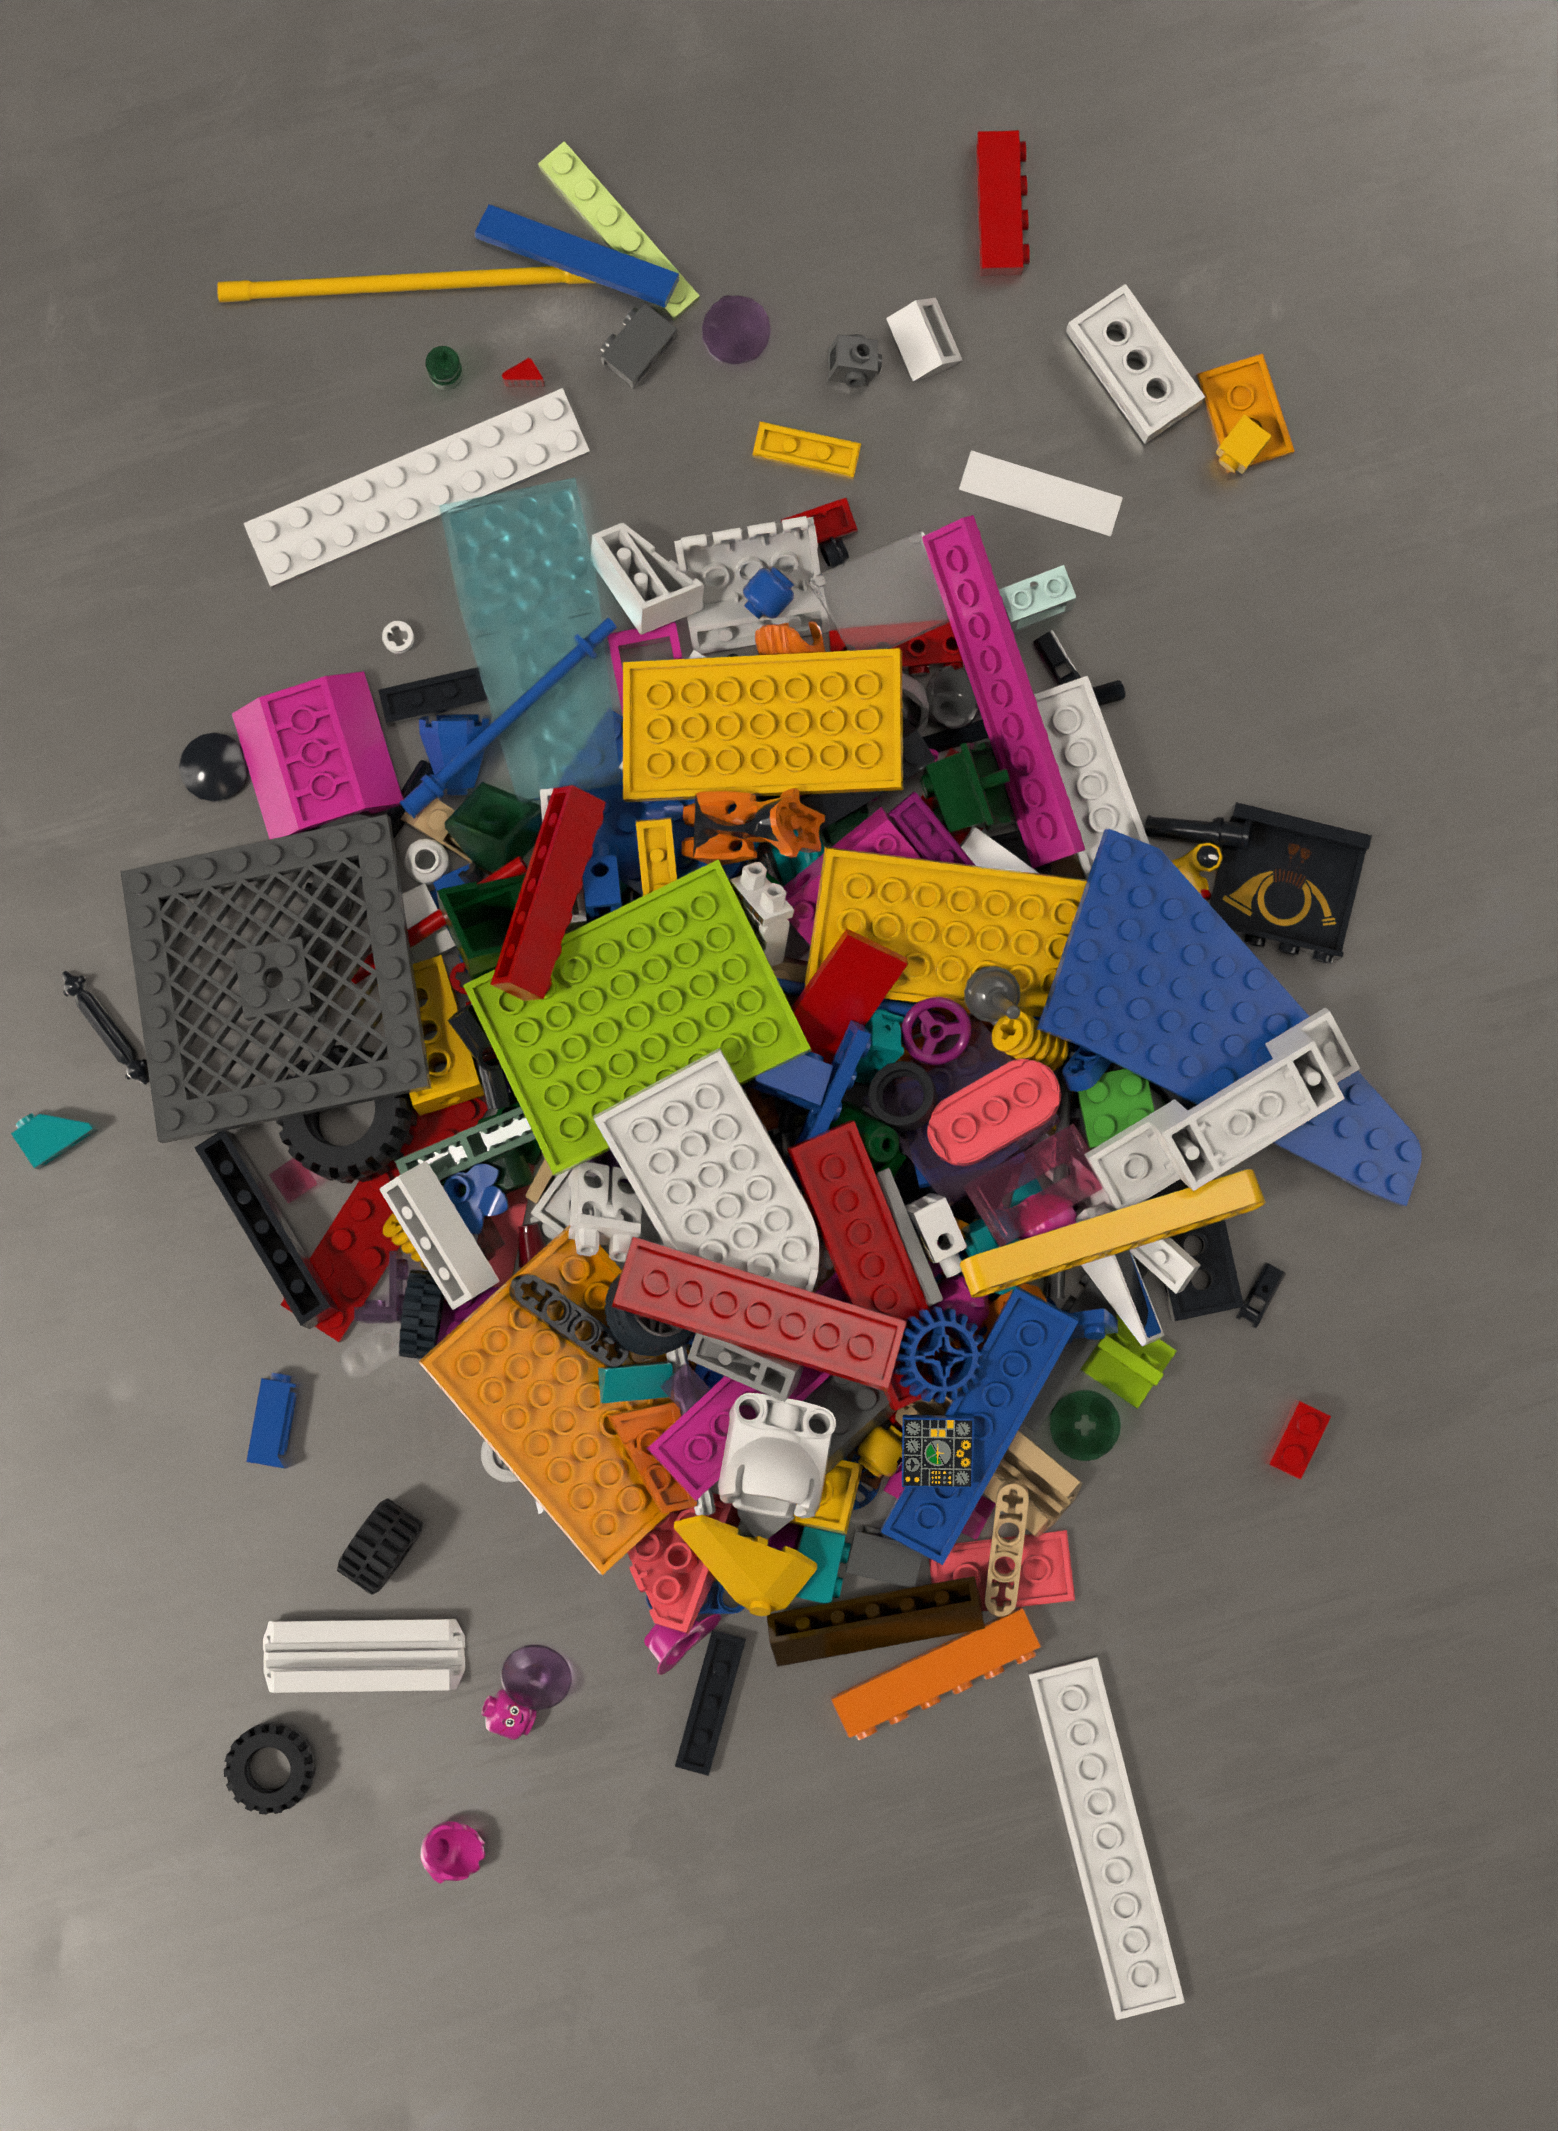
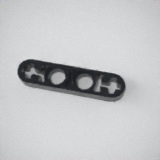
M521 1274L512 1280L509 1286V1293L511 1299L517 1305L588 1356L595 1359L598 1363L604 1366L617 1367L627 1359L629 1350L624 1348L616 1340V1337H613L612 1332L609 1330L610 1328L545 1281L531 1274ZM532 1282L531 1290L538 1296L544 1297L540 1302L533 1297L525 1296L522 1298L524 1291L520 1288L521 1284H530ZM554 1300L560 1301L564 1308L562 1317L556 1321L551 1320L547 1315V1307ZM582 1320L587 1321L591 1326V1334L584 1341L579 1340L575 1335V1327ZM598 1339L606 1344L613 1345L616 1343L614 1346V1350L618 1352L616 1357L608 1356L606 1358L607 1350L600 1345H595Z

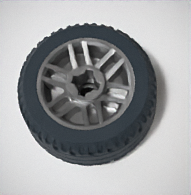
M621 1273L613 1280L606 1294L604 1309L607 1316V1325L610 1326V1332H612L613 1337H616V1340L624 1348L643 1356H659L684 1346L694 1336L695 1332L611 1307Z

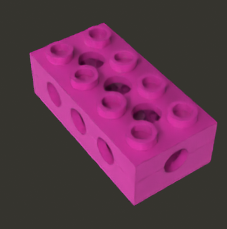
M880 807L831 847L923 859L887 815L883 807ZM824 854L783 886V889L787 892L785 900L794 909L793 917L787 920L810 946Z

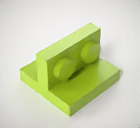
M1117 1315L1118 1333L1105 1334V1338L1099 1341L1080 1370L1138 1409L1151 1388L1157 1386L1164 1374L1162 1372L1177 1350L1160 1339L1142 1347L1120 1316Z

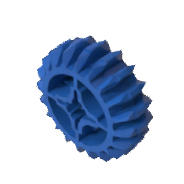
M938 1306L933 1307L931 1314L928 1310H919V1319L914 1316L908 1317L907 1320L911 1328L904 1329V1337L896 1361H900V1364L893 1369L894 1374L904 1375L899 1382L900 1385L903 1387L910 1386L909 1394L915 1397L921 1394L922 1400L930 1402L934 1397L935 1402L944 1403L946 1396L949 1400L955 1401L958 1399V1390L964 1394L970 1392L967 1381L970 1380L972 1383L979 1382V1378L973 1373L975 1369H985L984 1365L977 1363L978 1357H983L987 1354L984 1350L977 1348L985 1340L983 1336L973 1335L978 1328L975 1323L967 1324L968 1316L962 1313L956 1316L955 1309L947 1308L943 1312L942 1308ZM945 1326L956 1334L961 1348H954L950 1345L949 1335H945ZM927 1333L925 1345L916 1349L921 1338ZM938 1349L943 1350L944 1352L951 1353L944 1354L942 1358H938V1360L926 1357L934 1355L935 1351L939 1352ZM960 1361L957 1370L950 1377V1368L954 1363ZM916 1362L926 1363L928 1374L932 1375V1383L927 1382L920 1375Z

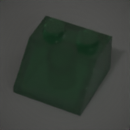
M482 781L444 822L445 829L472 862H475L478 867L494 873L518 856L523 859L536 844L542 825L541 805Z

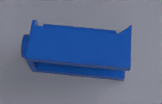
M271 1372L270 1379L261 1378L246 1462L284 1469L289 1468L281 1455L287 1454L297 1398V1393L293 1392V1388H299L300 1385L291 1383L292 1376Z

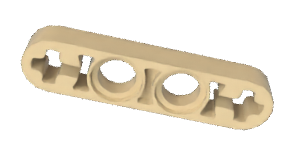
M1015 1479L1003 1482L997 1492L986 1583L985 1605L990 1613L999 1617L1011 1614L1017 1604L1028 1512V1489L1025 1484ZM1010 1489H1016L1018 1496L1023 1497V1499H1017L1015 1503V1514L1022 1513L1021 1517L1011 1513L1000 1515V1511L1008 1513L1009 1501L1003 1495H1009ZM1006 1522L1014 1523L1019 1529V1534L1012 1540L1004 1539L999 1534L1000 1526ZM1003 1556L1010 1557L1015 1563L1013 1571L1007 1574L1000 1573L995 1568L996 1560ZM999 1582L1006 1583L1005 1597L1011 1599L1010 1601H1005L1001 1607L997 1606L995 1599H991V1597H997Z

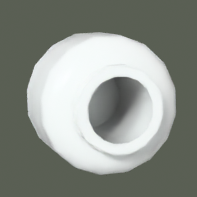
M428 838L419 839L410 844L405 851L403 859L404 868L409 877L418 884L434 885L433 882L442 878L449 871V855L443 845L436 840Z

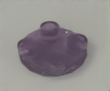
M726 295L714 303L706 313L702 325V336L709 352L720 361L733 365L748 363L760 356L768 345L771 334L769 317L763 307L753 299L739 295Z

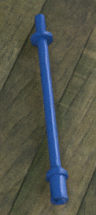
M607 617L584 639L579 634H576L573 637L577 644L575 648L436 775L430 774L427 776L425 774L421 778L422 783L405 799L399 802L406 812L415 819L434 799L438 798L440 800L444 796L445 785L583 658L586 656L593 660L598 658L593 649L617 628L614 622Z

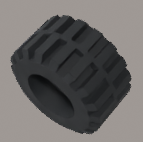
M389 1498L383 1500L371 1512L339 1559L337 1571L369 1594L374 1595L384 1587L419 1537L423 1522Z
M268 1722L250 1728L233 1742L224 1761L226 1762L224 1777H227L228 1780L226 1784L228 1791L232 1790L235 1795L233 1799L238 1804L240 1802L246 1805L245 1809L251 1812L256 1810L259 1811V1814L263 1815L268 1813L278 1814L292 1808L305 1796L313 1784V1777L316 1775V1767H314L316 1758L314 1752L312 1753L309 1746L311 1744L307 1739L304 1740L300 1736V1731L288 1728L287 1724ZM267 1747L275 1748L287 1757L291 1771L287 1782L276 1789L264 1788L252 1777L250 1762L253 1755L260 1749Z

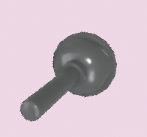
M998 966L982 967L975 971L967 980L964 989L965 1004L969 1011L979 1020L997 1022L1005 1015L1010 1019H1016L1020 1015L1018 1007L1020 987L1015 976L1005 968Z

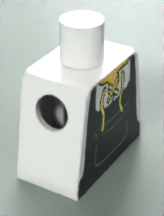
M930 1193L906 1205L905 1208L926 1259L933 1263L939 1262L946 1278L962 1272L959 1264L962 1260L958 1252L966 1249L967 1245L946 1198ZM942 1234L943 1240L940 1245H937V1240Z

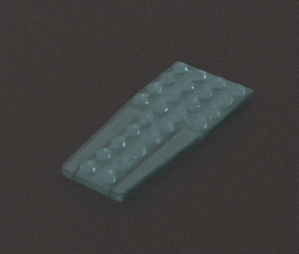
M575 478L439 505L459 605L494 721L577 646L573 638L576 634H579L584 639L602 623L597 579ZM604 640L593 649L598 658L595 660L588 656L583 658L498 736L519 802L528 803L540 800V789L574 785L586 791L615 785L620 781L621 775Z

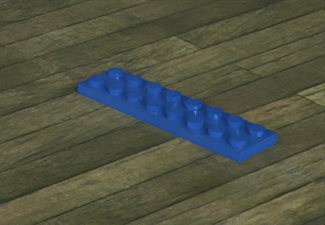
M1015 1286L981 1347V1350H984L987 1354L983 1357H978L977 1363H982L985 1369H975L973 1373L979 1378V1382L972 1383L968 1380L967 1385L970 1392L964 1394L958 1390V1399L951 1401L943 1415L974 1416L973 1488L904 1487L882 1525L881 1533L941 1565L944 1564L1079 1322L1078 1318Z

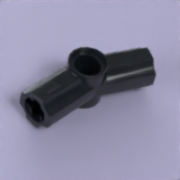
M472 1003L454 1013L447 1021L472 1054L477 1064L487 1110L500 1109L518 1103L517 1098L499 1060L497 1059L492 1064H486L483 1061L482 1053L491 1043Z

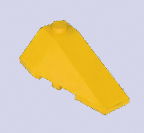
M705 1515L674 1522L676 1532L737 1603L747 1608L753 1615L768 1616L771 1612L786 1609L817 1570L816 1562L793 1548L785 1546L782 1548V1551L767 1546L768 1539L761 1536L755 1538L738 1535L739 1530L737 1527Z

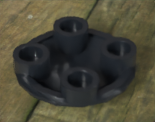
M215 732L200 735L189 742L182 752L179 764L181 780L188 791L199 799L213 803L226 800L236 794L245 783L249 773L240 744L228 735Z

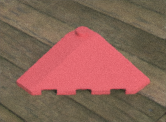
M713 1493L716 1510L713 1514L706 1516L738 1528L741 1519L738 1516L737 1508L732 1503L722 1502L720 1495ZM694 1507L670 1512L627 1552L633 1564L629 1569L641 1593L646 1592L653 1607L649 1612L654 1623L689 1634L715 1580L714 1575L674 1529L675 1521L698 1516L695 1514Z

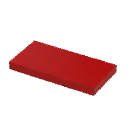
M846 928L791 1007L812 1050L810 1052L824 1057L823 1062L831 1065L850 1021L866 1025L907 967V958Z

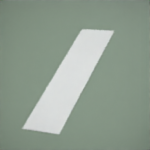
M972 450L959 490L1110 537L1123 499L1121 496Z

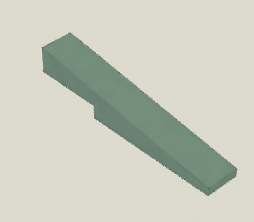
M518 1107L459 1132L457 1135L395 1160V1163L401 1175L427 1160L438 1180L441 1181L455 1173L462 1172L474 1165L534 1141L536 1138L522 1108Z

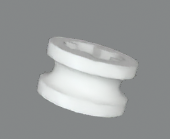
M393 621L384 628L382 640L390 652L403 654L412 648L414 634L407 623ZM400 629L402 634L408 633V639H403L404 645L397 646L394 641H389V635L394 636L393 630Z

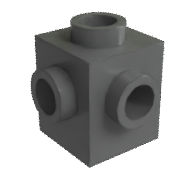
M838 334L828 349V381L846 383L847 386L855 388L868 386L874 376L878 375L881 371L882 354L878 353V340L868 339L860 334L849 336Z

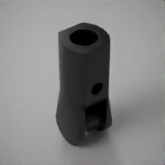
M1053 630L1033 641L1057 686L1081 678ZM1066 664L1070 673L1060 678L1056 670Z
M1265 1262L1243 1302L1244 1307L1239 1309L1236 1318L1240 1320L1242 1317L1253 1323L1252 1327L1256 1329L1286 1273ZM1253 1296L1264 1302L1260 1311L1249 1305Z

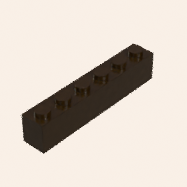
M975 1576L772 1613L767 1616L769 1642L777 1667L985 1629L982 1603Z

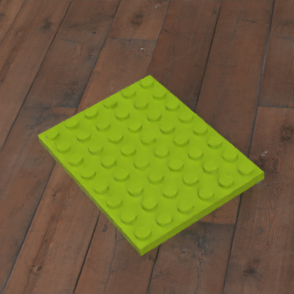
M719 860L699 868L564 935L561 943L562 952L555 962L551 975V986L544 999L523 1001L490 985L495 970L463 985L555 1177L611 1150L594 1121V1115L718 1048L723 1052L741 1085L753 1080L762 1073L782 1066L812 1051Z

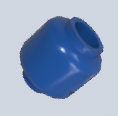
M775 567L771 570L761 568L743 588V595L748 600L744 606L758 619L763 615L776 619L793 601L794 592L791 588L794 584Z

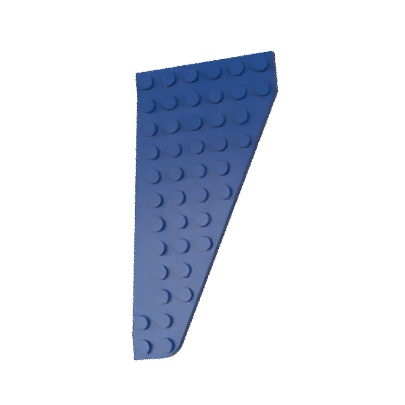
M1105 829L1037 1029L1077 1044L1198 1105L1272 1060L1273 1058L1265 1044L1310 1016L1161 849L1112 829ZM1358 1070L1337 1083L1345 1099L1273 1142V1144L1340 1177L1341 1180L1373 1196L1399 1206H1407L1422 1161V1150L1416 1135Z

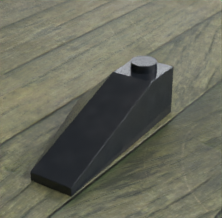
M903 717L904 781L926 765L934 762L935 758L918 730ZM886 791L803 794L799 799L801 804L825 815V822L820 825V832Z

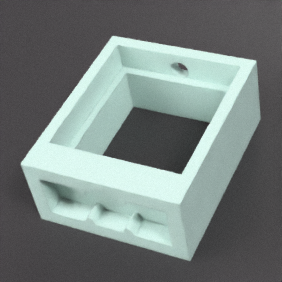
M1064 565L999 589L1013 632L1071 611L1077 598ZM1032 582H1036L1038 584L1033 587H1030V584Z

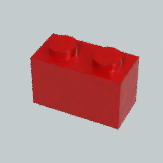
M1295 1400L1265 1464L1301 1480L1331 1416L1301 1401Z

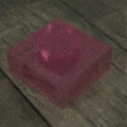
M294 1158L269 1174V1177L288 1204H291L318 1185L310 1171Z

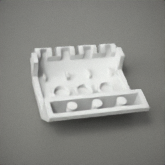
M797 517L782 520L781 523H775L774 521L747 526L746 529L734 528L712 532V535L700 534L683 537L681 540L674 541L679 572H683L692 580L697 578L704 584L702 610L687 616L693 650L700 654L756 645L755 631L764 625L788 623L789 627L794 628L800 637L811 635L808 624L810 621L817 622L822 633L830 631L813 517ZM775 567L794 584L791 588L794 592V599L776 619L768 618L765 615L758 619L744 606L748 600L743 595V588L759 569L767 568L771 570Z

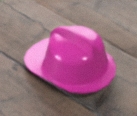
M714 1614L700 1622L695 1620L689 1634L656 1624L645 1637L644 1643L659 1661L657 1673L663 1675L671 1670L687 1651L705 1638L718 1625L721 1615Z

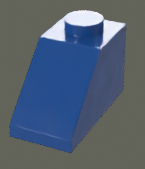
M808 1052L782 1066L756 1076L753 1080L747 1082L746 1086L812 1110L821 1106L833 1065L823 1062L824 1057Z

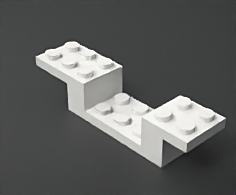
M1323 1008L1267 1042L1265 1045L1273 1058L1272 1060L1192 1109L1186 1110L1174 1099L1084 1154L1115 1211L1141 1203L1179 1179L1195 1191L1345 1099L1337 1083L1359 1070L1360 1067L1331 1012L1327 1008Z

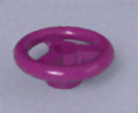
M945 997L923 999L916 1003L904 1017L901 1027L902 1042L908 1053L922 1063L930 1065L948 1063L961 1055L969 1043L971 1037L969 1016L961 1005ZM935 1007L948 1009L956 1015L959 1022L948 1023L946 1017L941 1012H928L927 1009ZM917 1017L920 1018V1031L926 1039L921 1050L916 1046L912 1038V1026ZM934 1025H940V1026H941V1028H940V1030H939L938 1032H936V1033H931V1032H930V1029H931L932 1026H934ZM960 1034L959 1040L953 1048L941 1054H932L937 1042L943 1040L946 1035Z

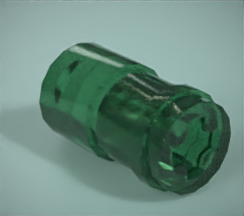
M448 346L435 347L428 353L425 366L432 384L441 390L449 391L455 389L463 379V368L458 354Z

